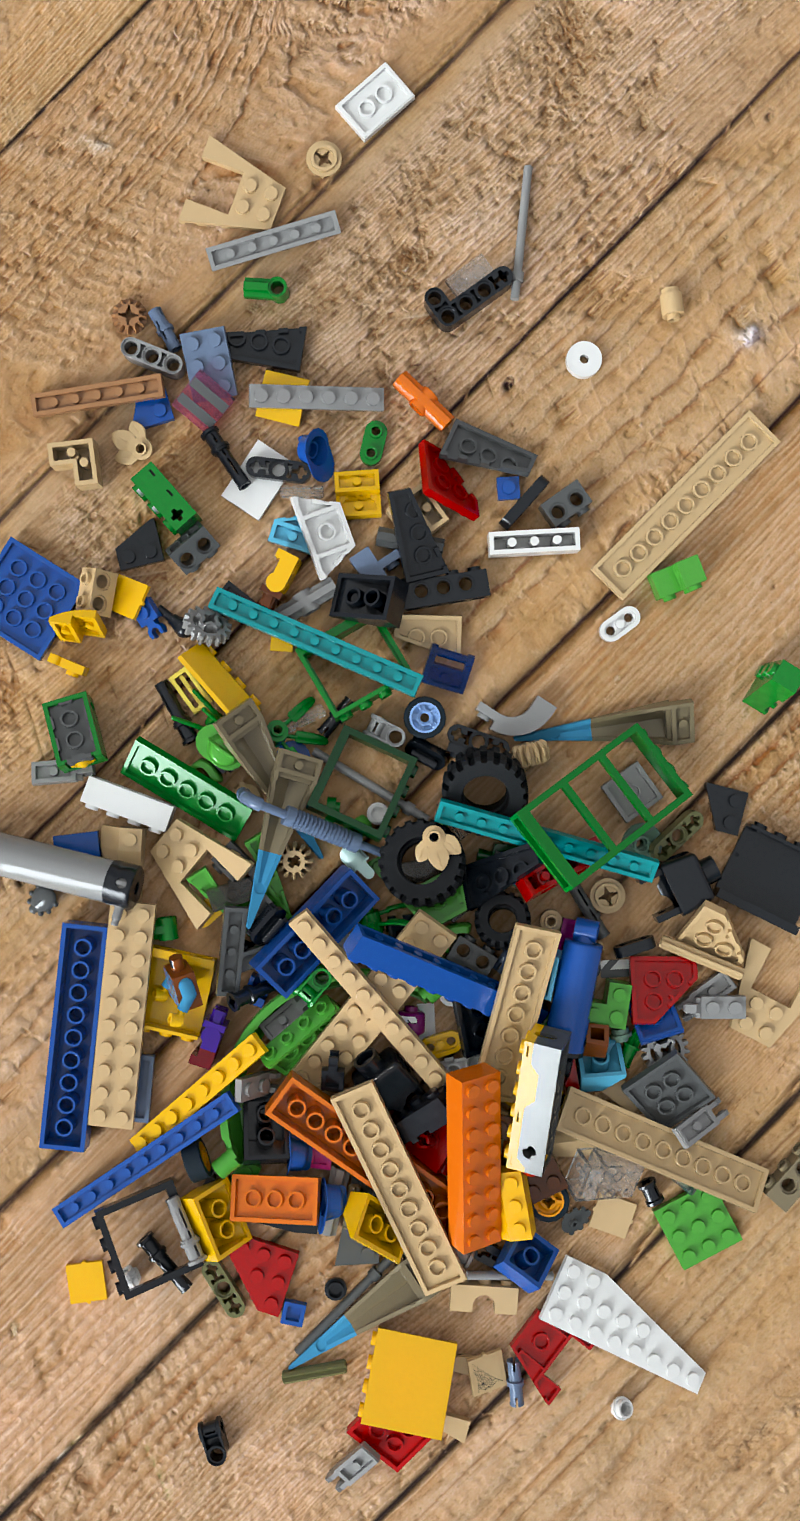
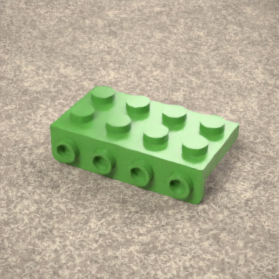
M327 994L321 997L310 1009L306 1010L266 1045L269 1051L260 1058L265 1067L268 1069L274 1068L286 1076L341 1008V1005Z

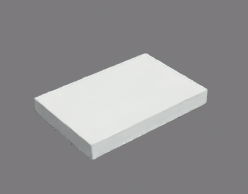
M385 62L335 106V110L365 143L414 101L415 95Z
M257 440L240 466L251 481L250 486L240 491L232 479L221 496L260 521L285 482L252 478L246 470V463L248 459L254 456L288 459L260 440ZM255 462V465L250 468L253 469L254 473H257L259 469L266 470L265 475H269L268 466L270 463H266V468L261 467L259 462ZM277 464L273 467L272 473L275 476H282L285 473V467ZM290 465L288 466V468H289V475H288V477L290 476V474H291V472H292V469H291L292 466H290Z

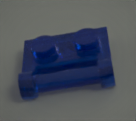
M432 643L422 675H424L422 683L463 695L475 656L453 652ZM439 656L463 663L464 668L461 670L435 662V658Z

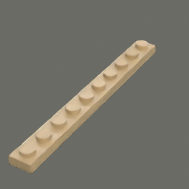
M306 908L292 918L288 925L430 1088H439L445 1084L448 1070L360 968L347 958L346 952L310 910Z

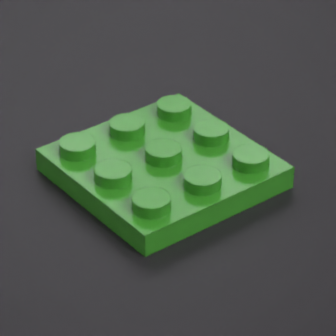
M691 1188L652 1209L683 1270L743 1240L722 1199L698 1189Z

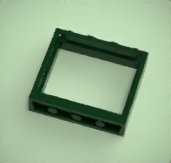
M344 724L305 809L379 843L382 837L386 838L391 830V826L388 825L391 817L396 818L401 808L397 804L400 797L405 798L410 788L406 784L409 777H415L419 768L415 765L418 758ZM348 738L407 764L378 830L318 803Z

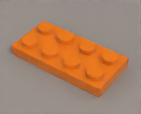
M232 1174L230 1221L317 1226L319 1225L321 1177Z

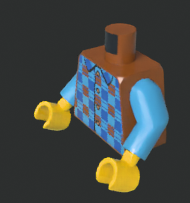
M176 953L169 957L170 963L163 967L165 980L162 983V989L153 988L151 996L155 997V1002H165L169 992L179 1010L178 1013H170L167 1022L170 1026L181 1027L184 1023V1013L202 1006L203 1002L194 971L188 962L183 959L182 954Z

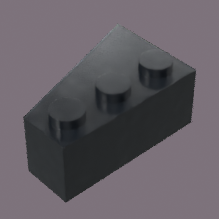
M446 1085L439 1088L433 1087L422 1096L418 1094L409 1102H406V1105L398 1111L393 1110L394 1113L391 1118L404 1145L410 1141L415 1144L420 1140L418 1138L419 1135L426 1131L433 1133L447 1124Z

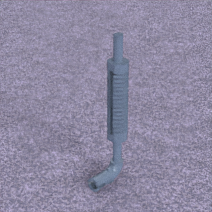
M241 787L236 792V797L241 803L258 812L262 810L280 817V823L284 826L292 827V829L307 833V835L312 837L315 836V838L327 841L343 849L346 848V850L353 853L361 849L373 855L381 856L379 853L381 848L362 841L363 835L358 832L348 830V828L333 824L327 820L325 821V819L320 817L317 818V816L298 810L290 805L284 810L264 802L263 798L252 794L246 787Z

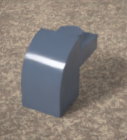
M368 546L349 558L350 563L358 574L387 575L384 570L388 569V571H391L400 565V555L397 549L377 561Z

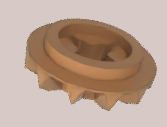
M131 298L120 300L114 306L111 314L115 328L126 335H134L141 332L148 320L145 307L139 300L136 301ZM130 308L132 314L136 316L130 319L128 325L127 319L122 316L126 315Z

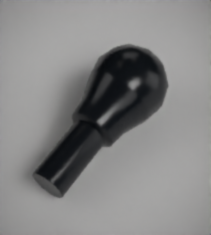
M162 605L158 607L162 617L168 621V624L179 637L188 638L191 636L184 634L186 630L182 628L184 617L171 613Z

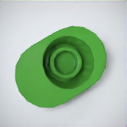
M213 724L204 726L196 736L198 752L212 764L223 770L239 768L241 764L223 744L224 741Z

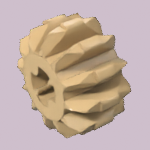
M543 739L523 742L512 748V758H517L521 768L539 765L550 759V749L547 742Z
M296 841L293 842L292 849L287 844L285 848L287 853L283 852V858L279 861L283 865L277 869L278 871L287 870L284 873L285 878L289 876L290 872L292 873L293 880L297 879V872L304 878L305 873L303 869L308 872L312 870L310 866L306 865V863L314 862V859L306 858L312 851L308 850L304 853L305 844H302L300 849H297ZM297 855L299 857L298 861H301L300 865L295 864L292 866L289 857L293 858Z

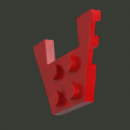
M536 1308L509 1345L546 1404L550 1405L561 1391V1388L546 1376L545 1372L572 1337L588 1350H591L594 1345L540 1320L539 1314L541 1309Z

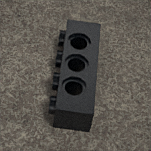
M480 566L467 568L468 572L459 573L458 570H450V573H446L444 576H433L407 582L409 588L403 612L489 598L491 594L487 570L481 569ZM462 579L469 580L471 588L469 590L461 589L459 581ZM446 583L449 586V592L446 594L439 593L437 585ZM419 586L427 589L428 594L423 598L417 597L415 594V589Z

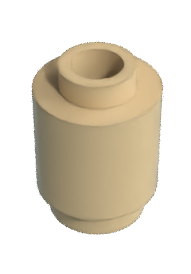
M677 286L662 289L659 297L662 319L667 320L669 323L677 322L685 314L682 292L679 291Z

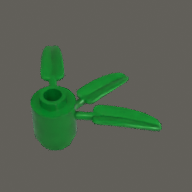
M308 697L288 712L289 718L285 722L273 720L267 725L275 747L282 745L284 749L297 752L294 747L291 746L289 748L285 743L286 738L295 739L297 743L311 745H327L329 743L326 737L311 732L296 731L295 735L288 734L287 725L291 721L297 722L315 703V698Z
M398 903L388 906L381 911L372 907L359 921V924L381 933L384 931V926H406L409 922L408 920L394 918L382 922L380 915L393 910L406 908V905Z

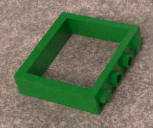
M345 620L324 633L341 640L367 624ZM376 626L398 665L411 670L388 629ZM301 648L295 649L336 722L340 720L345 722L354 716L352 713L361 709V711L370 708L373 705L372 702L378 698L383 700L392 695V690L394 689L383 685L338 711L308 660L314 654Z

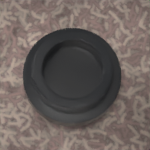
M333 1277L326 1282L325 1294L329 1299L337 1301L346 1295L347 1286L343 1279Z

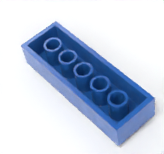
M342 864L290 920L308 908L335 941L339 943L380 898L351 868ZM289 921L249 961V964L286 999L321 963L288 925Z

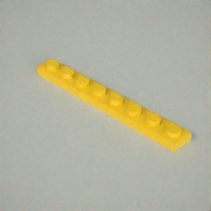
M254 1032L134 1135L130 1142L138 1152L202 1109L230 1085L235 1078H238L269 1050L257 1033Z

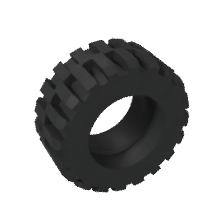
M487 745L480 746L479 750H474V747L468 748L467 754L464 755L460 752L456 755V761H450L447 771L444 772L442 783V798L507 817H512L528 804L529 791L524 768H521L517 758L512 759V755L508 751L501 753L499 747L493 746L492 750L487 749ZM480 776L497 778L506 786L505 795L499 801L490 805H479L471 802L464 795L463 791L468 782Z
M424 818L417 819L415 822L411 820L406 821L404 826L394 828V833L391 836L388 834L385 838V845L381 846L379 852L381 857L378 859L381 879L384 881L387 889L407 905L410 904L418 908L427 906L430 908L435 907L434 905L438 903L443 904L447 898L453 897L457 893L456 890L459 886L461 887L464 881L466 856L462 844L460 843L461 854L449 855L447 866L436 880L428 884L413 883L403 873L402 858L410 847L423 840L422 834L428 826L437 825L444 830L445 834L455 836L458 841L459 839L455 833L450 831L449 827L444 824H438V822H434L432 819L430 821H425ZM430 834V840L436 841L438 839V834Z

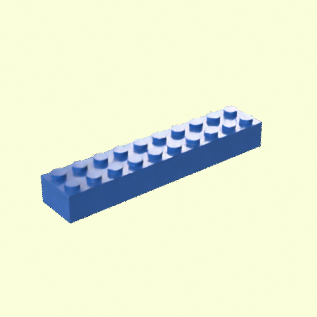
M67 920L62 923L39 1148L85 1152L90 1145L92 1126L87 1125L108 930V924L78 920Z

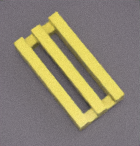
M183 667L168 679L194 715H196L206 706L192 692L193 688L182 675L186 672L199 692L210 704L213 700L192 674ZM179 677L184 686L187 688V690L193 696L195 701L198 703V707H195L188 696L185 694V692L182 690V688L175 680L176 678Z

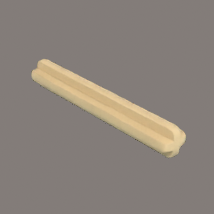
M663 936L660 940L659 947L737 980H741L744 976L745 969L741 966L668 936Z

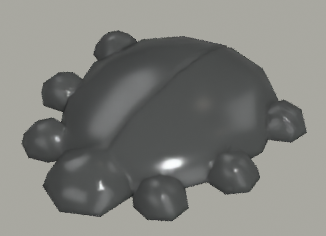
M36 886L34 891L31 890L29 892V895L32 896L31 899L27 900V904H31L29 907L30 913L35 914L38 912L39 916H43V912L46 911L47 914H50L53 906H58L56 895L52 889Z
M582 1206L580 1210L574 1207L572 1212H566L561 1222L562 1230L569 1233V1235H573L577 1230H582L583 1224L589 1222L588 1217L591 1216V1211Z

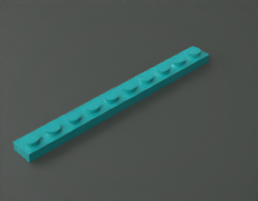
M216 588L208 605L210 610L415 698L424 678V675L222 588Z
M440 799L434 822L519 846L527 844V841L509 819L510 817L448 799ZM541 826L565 859L591 866L609 852L602 843ZM623 849L604 864L601 869L652 883L660 862L658 859Z

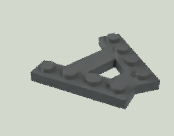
M266 894L263 897L255 919L259 917L268 904L271 905L273 903ZM224 905L216 996H226L228 992L235 993L240 990L241 973L254 969L249 964V961L266 945V943H262L244 950L249 905ZM286 917L283 919L286 923L289 921Z

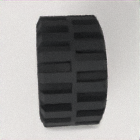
M502 891L478 907L477 911H475L474 922L477 934L482 942H485L490 948L494 947L495 950L505 949V951H508L514 928L505 933L496 932L490 926L491 915L501 909L509 910L515 915L516 922L531 925V915L527 904L523 902L520 896L516 897L515 893L510 892V894H507L505 891Z

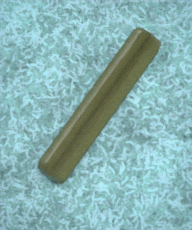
M345 1359L283 1370L282 1381L284 1384L345 1374L347 1373V1362Z

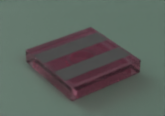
M200 369L171 405L204 432L218 422L235 399Z

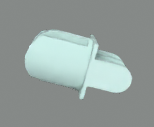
M342 848L340 858L347 867L351 868L354 872L358 870L366 879L374 877V870L366 862L369 856L361 849L353 853L346 850V848Z

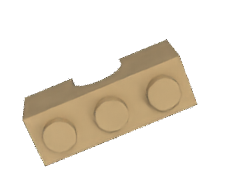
M465 1280L450 1286V1311L472 1312L474 1300L481 1295H487L493 1299L495 1314L517 1315L519 1287L511 1280Z

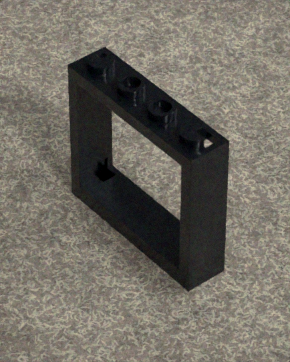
M171 1177L94 1210L96 1215L92 1217L96 1230L101 1229L103 1238L99 1239L103 1252L108 1251L111 1260H108L107 1263L111 1274H117L119 1281L115 1285L119 1296L124 1294L126 1300L204 1265L203 1262L189 1267L188 1263L129 1289L104 1216L166 1190L168 1198L178 1195Z

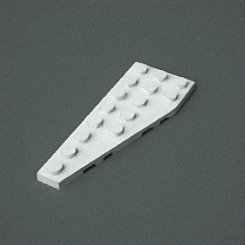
M565 1254L539 1314V1319L698 1394L706 1372L606 1273Z

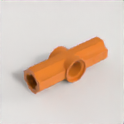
M407 371L403 372L393 383V387L409 401L412 409L420 416H425L440 432L445 430L455 417L439 402L437 396L428 387H423Z

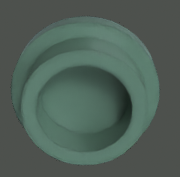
M627 1025L626 1030L611 1028L610 1039L615 1040L616 1043L626 1042L629 1040L628 1037L632 1036V1031L629 1030Z

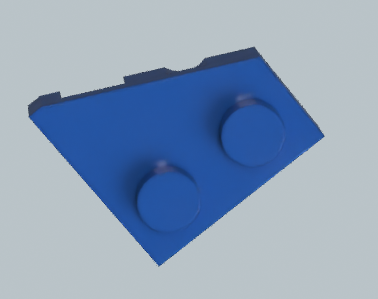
M166 388V398L136 402L133 421L142 424L145 429L175 421Z

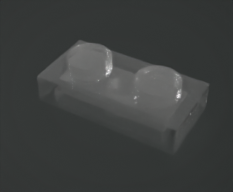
M481 253L448 277L445 283L455 297H457L494 269Z

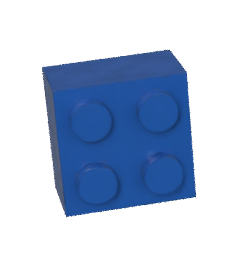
M535 1232L533 1240L506 1241L493 1267L527 1293H532L541 1288L559 1249Z

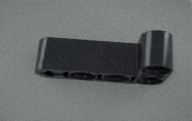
M500 266L452 301L447 298L441 289L437 287L430 288L425 294L424 307L441 331L451 332L510 289L513 273L508 267ZM485 289L489 292V295L483 297L479 295L478 291ZM436 297L440 300V303L433 305L428 300ZM467 302L471 305V308L464 310L460 307V304ZM449 315L453 318V321L445 323L442 317Z

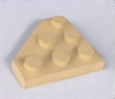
M707 900L702 903L674 938L677 941L738 966L744 961L745 954L727 910Z

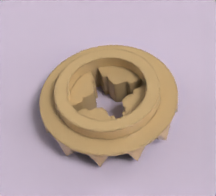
M318 141L307 152V166L313 175H318L322 179L327 176L332 177L340 169L342 163L341 152L332 142ZM329 154V163H323V165L320 166L319 157L321 156L322 158H324Z
M602 878L594 883L590 890V901L599 912L605 914L614 913L625 902V890L617 880ZM604 887L608 892L615 893L610 897V905L606 899L599 898L601 895H604Z

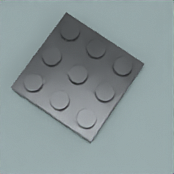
M676 1049L621 1085L622 1091L646 1118L669 1128L716 1098L711 1088Z

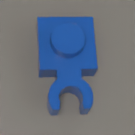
M146 597L145 605L142 606L137 621L141 628L148 627V634L151 639H157L159 636L156 633V629L158 628L162 634L167 632V627L159 622L158 618L162 614L153 599Z

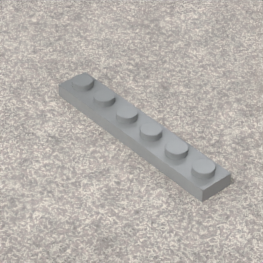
M332 210L205 249L212 271H216L341 233L336 212Z
M249 384V408L383 412L384 388Z

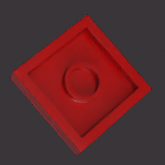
M447 1124L433 1133L426 1131L419 1135L418 1138L420 1140L415 1144L411 1141L405 1144L406 1149L436 1174H439L447 1163Z

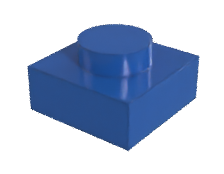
M519 476L496 478L497 501L520 499Z
M285 1298L280 1323L302 1327L307 1302Z

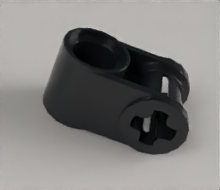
M217 1416L215 1420L206 1423L201 1421L197 1425L198 1435L203 1444L207 1461L213 1466L222 1465L226 1461L229 1450V1442L221 1416ZM218 1448L222 1450L223 1453L217 1454L214 1452L213 1449Z

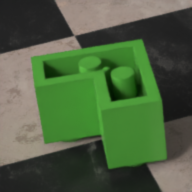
M696 554L649 574L647 579L656 601L663 599L664 602L677 598L675 594L684 591V594L701 588V583L706 581L707 577Z
M606 978L603 1000L593 998L589 1023L609 1025V1028L626 1030L632 985L628 981Z

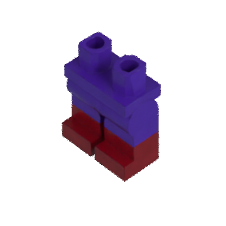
M216 1004L212 1014L209 1013L202 1025L205 1028L201 1033V1046H196L188 1063L207 1070L211 1069L230 1020L226 1019L229 1011L228 1007Z

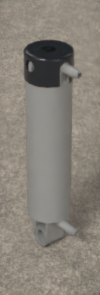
M0 832L1 877L113 905L115 907L111 922L113 926H118L123 910L133 909L139 900L144 883V869L140 865L120 860H111Z

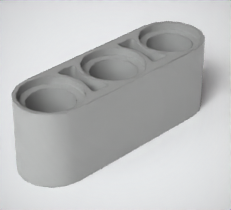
M127 337L121 342V352L129 362L155 373H161L163 376L174 380L181 379L185 375L186 368L180 356L134 337ZM131 346L138 347L134 354H128L127 352ZM156 354L159 356L156 362H148L151 355ZM172 363L180 364L176 371L169 370Z

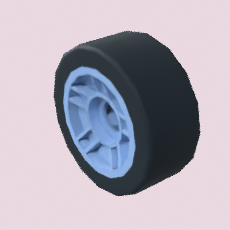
M424 696L416 698L408 704L403 719L409 733L417 738L427 739L441 732L445 726L446 714L440 702L434 698ZM424 713L429 716L427 722H423L420 719V716Z

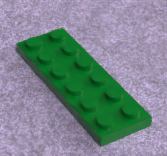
M140 736L135 740L120 772L234 842L239 837L253 812V809L238 800L235 793Z

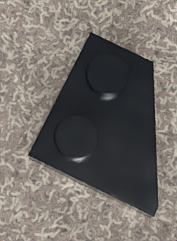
M154 518L147 521L115 549L122 572L165 561Z
M705 782L704 786L708 794V804L713 817L714 830L738 836L748 793Z

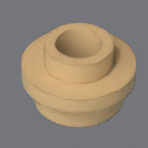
M546 910L540 916V925L543 928L558 930L562 925V917L555 910ZM548 918H555V923L549 925L547 923Z

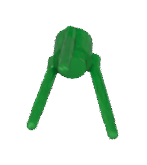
M196 689L192 690L197 698L208 708H202V711L208 716L205 721L206 725L213 724L222 717V714ZM171 716L172 720L201 730L204 727L183 718Z

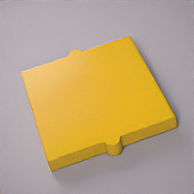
M119 574L112 611L136 621L142 606L145 605L144 601L151 587Z
M103 1259L94 1261L83 1260L79 1263L66 1264L71 1304L84 1302L90 1304L92 1301L108 1299Z

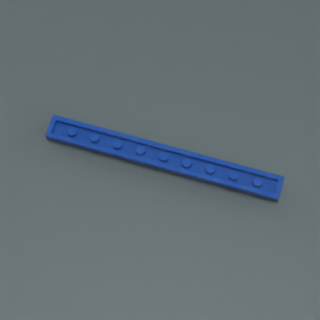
M230 1090L54 1207L52 1211L61 1226L65 1228L242 1110L241 1107L235 1102V1098Z

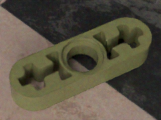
M691 809L683 812L651 842L649 846L651 857L660 861H665L671 857L703 826V815ZM691 816L694 817V818H693V821H694L693 824H690V822H691L690 817H691ZM679 829L681 836L677 841H673L672 833ZM659 846H662V854H659Z
M204 1261L202 1274L225 1312L232 1318L242 1316L245 1311L246 1300L223 1262ZM209 1264L217 1266L216 1274L213 1270L208 1271ZM220 1282H227L230 1285V1290L221 1292L218 1289ZM232 1293H235L232 1297L234 1303H240L239 1310H237L236 1307L231 1308L232 1300L230 1296L232 1295Z

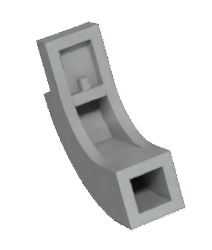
M536 696L529 708L517 717L504 716L481 701L475 708L478 711L477 716L486 722H489V720L493 721L489 727L491 731L507 736L525 735L539 729L557 709V707L540 696Z

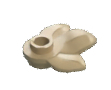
M131 421L129 430H117L111 435L113 443L120 449L115 456V460L120 464L132 465L138 459L146 460L153 454V445L147 439L146 429L136 421ZM141 444L144 446L142 453L138 449Z
M437 825L428 826L422 834L423 840L417 844L415 849L418 862L429 859L433 867L440 871H443L447 866L449 855L461 854V846L457 838L453 835L445 834L444 830ZM437 833L438 839L431 841L429 838L430 834Z

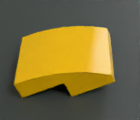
M266 369L262 384L309 386L310 380ZM257 408L255 416L299 427L303 409Z
M378 469L334 472L336 502L341 503L346 520L382 518Z
M97 610L67 611L53 615L48 620L60 641L82 643L84 636L106 638L107 629Z

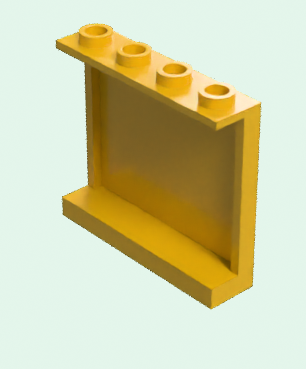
M153 944L144 1032L153 1030L159 1032V1035L164 1037L176 1035L180 1036L181 1040L187 1042H194V1040L199 1039L217 963L216 957ZM176 953L182 954L183 959L188 962L194 971L203 1002L202 1006L184 1013V1023L181 1027L170 1026L167 1022L169 1014L178 1013L179 1010L169 992L165 1002H155V997L151 996L153 988L162 989V983L165 980L163 967L170 963L169 957Z
M378 1325V1331L373 1330L371 1345H375L373 1355L369 1354L366 1367L370 1369L369 1378H364L362 1392L366 1393L365 1403L360 1402L358 1416L362 1417L361 1424L442 1441L458 1345L457 1341H445L382 1328V1326Z

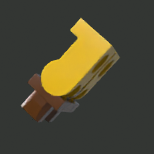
M278 548L275 554L279 562L274 572L267 577L266 585L262 583L260 587L263 595L259 604L271 610L275 609L278 601H285L286 596L284 594L289 590L302 564L298 557Z

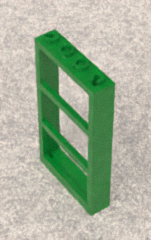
M636 723L509 819L564 892L567 893L693 794L688 789V784L678 776L675 767L662 755L661 749L648 737L647 731ZM629 737L677 798L654 817L606 756L607 753ZM597 761L600 762L646 822L617 846L569 785L571 780ZM559 789L565 793L609 851L579 875L530 812Z

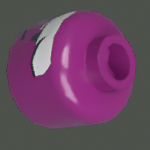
M406 1005L404 1010L398 1011V1014L418 1037L425 1032V1013L418 1010V1006Z

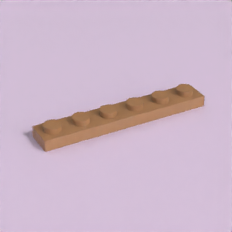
M158 373L30 394L33 417L42 418L166 398L163 375Z

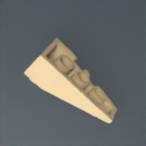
M102 825L100 848L103 858L140 865L144 869L147 828ZM142 887V891H141V894H140V897H139V900H138V902H141V903H142L143 887Z

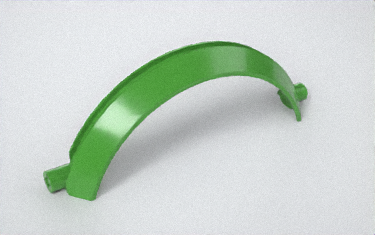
M360 968V970L365 975H367L371 970L366 968ZM327 973L317 975V978L321 981L329 979ZM333 976L332 982L326 990L342 986ZM419 986L410 995L425 1004L429 1001L433 1004L442 997L439 994H430ZM291 993L286 999L279 994L270 1000L246 1026L234 1048L254 1032L262 1039L265 1034L259 1025L297 995ZM247 1070L244 1073H242L239 1077L245 1076ZM235 1080L221 1091L220 1096L230 1090L235 1098ZM239 1102L237 1103L242 1110L220 1124L221 1138L225 1143L226 1151L212 1162V1167L222 1179H225L243 1163V1103Z

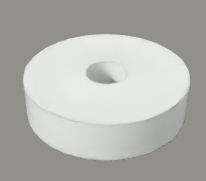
M577 342L571 346L566 355V368L572 376L579 379H588L598 372L602 364L601 351L591 342ZM585 357L587 363H582L580 358Z

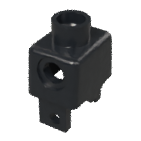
M684 851L669 857L665 861H659L660 864L654 878L659 876V882L656 886L660 894L668 897L673 905L652 914L657 923H661L678 914L685 916L698 909L705 900L712 901L715 895L710 885L721 880L722 876L710 855L698 860L695 854ZM636 879V882L639 884L647 882L640 879Z
M387 1047L380 1053L375 1048H367L358 1054L354 1060V1067L357 1069L352 1073L354 1085L356 1086L373 1079L388 1111H398L405 1106L406 1099L412 1092L416 1095L420 1094V1096L426 1094L414 1070L392 1047Z

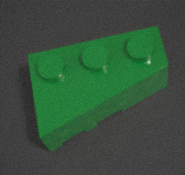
M784 659L765 663L764 665L761 664L755 672L754 676H756V679L742 702L764 715L767 714L770 707L773 709L777 707L778 704L776 702L778 700L784 702L796 693L800 686V669Z

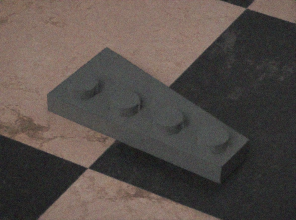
M456 419L438 458L528 477L538 455Z
M352 1175L351 1184H359L362 1188L361 1192L369 1193L376 1197L375 1191ZM342 1228L335 1266L379 1263V1254L350 1238L348 1230Z

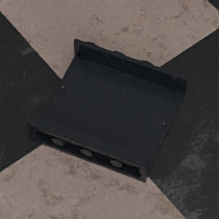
M755 821L754 824L746 823L721 873L722 879L717 881L713 889L714 895L793 935H797L800 927L796 926L800 917V843L794 841L792 844L786 841L787 836L777 831L774 834L766 831L767 826Z

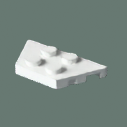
M296 496L291 497L290 501L319 580L322 581L356 546L341 503L305 499Z

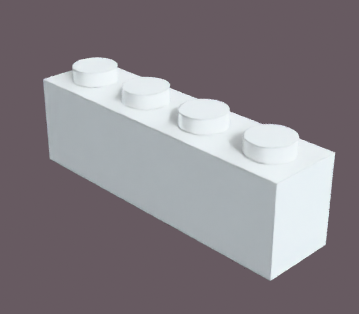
M579 527L489 532L487 535L488 558L578 553L581 550Z
M95 775L88 777L80 799L81 802L86 803V808L98 811L99 808L107 811L106 815L119 819V816L128 819L127 823L139 827L140 824L149 826L148 830L157 834L166 832L169 829L177 808L173 804Z

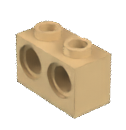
M83 567L75 610H97L100 617L111 618L118 574L97 568Z

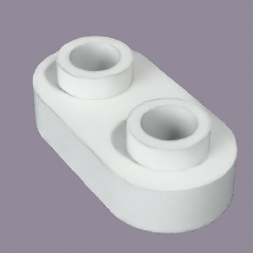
M632 606L622 608L600 625V637L606 642L618 640L639 624V611ZM625 614H629L631 616L630 622L625 621ZM608 627L613 629L614 633L612 635L606 633Z

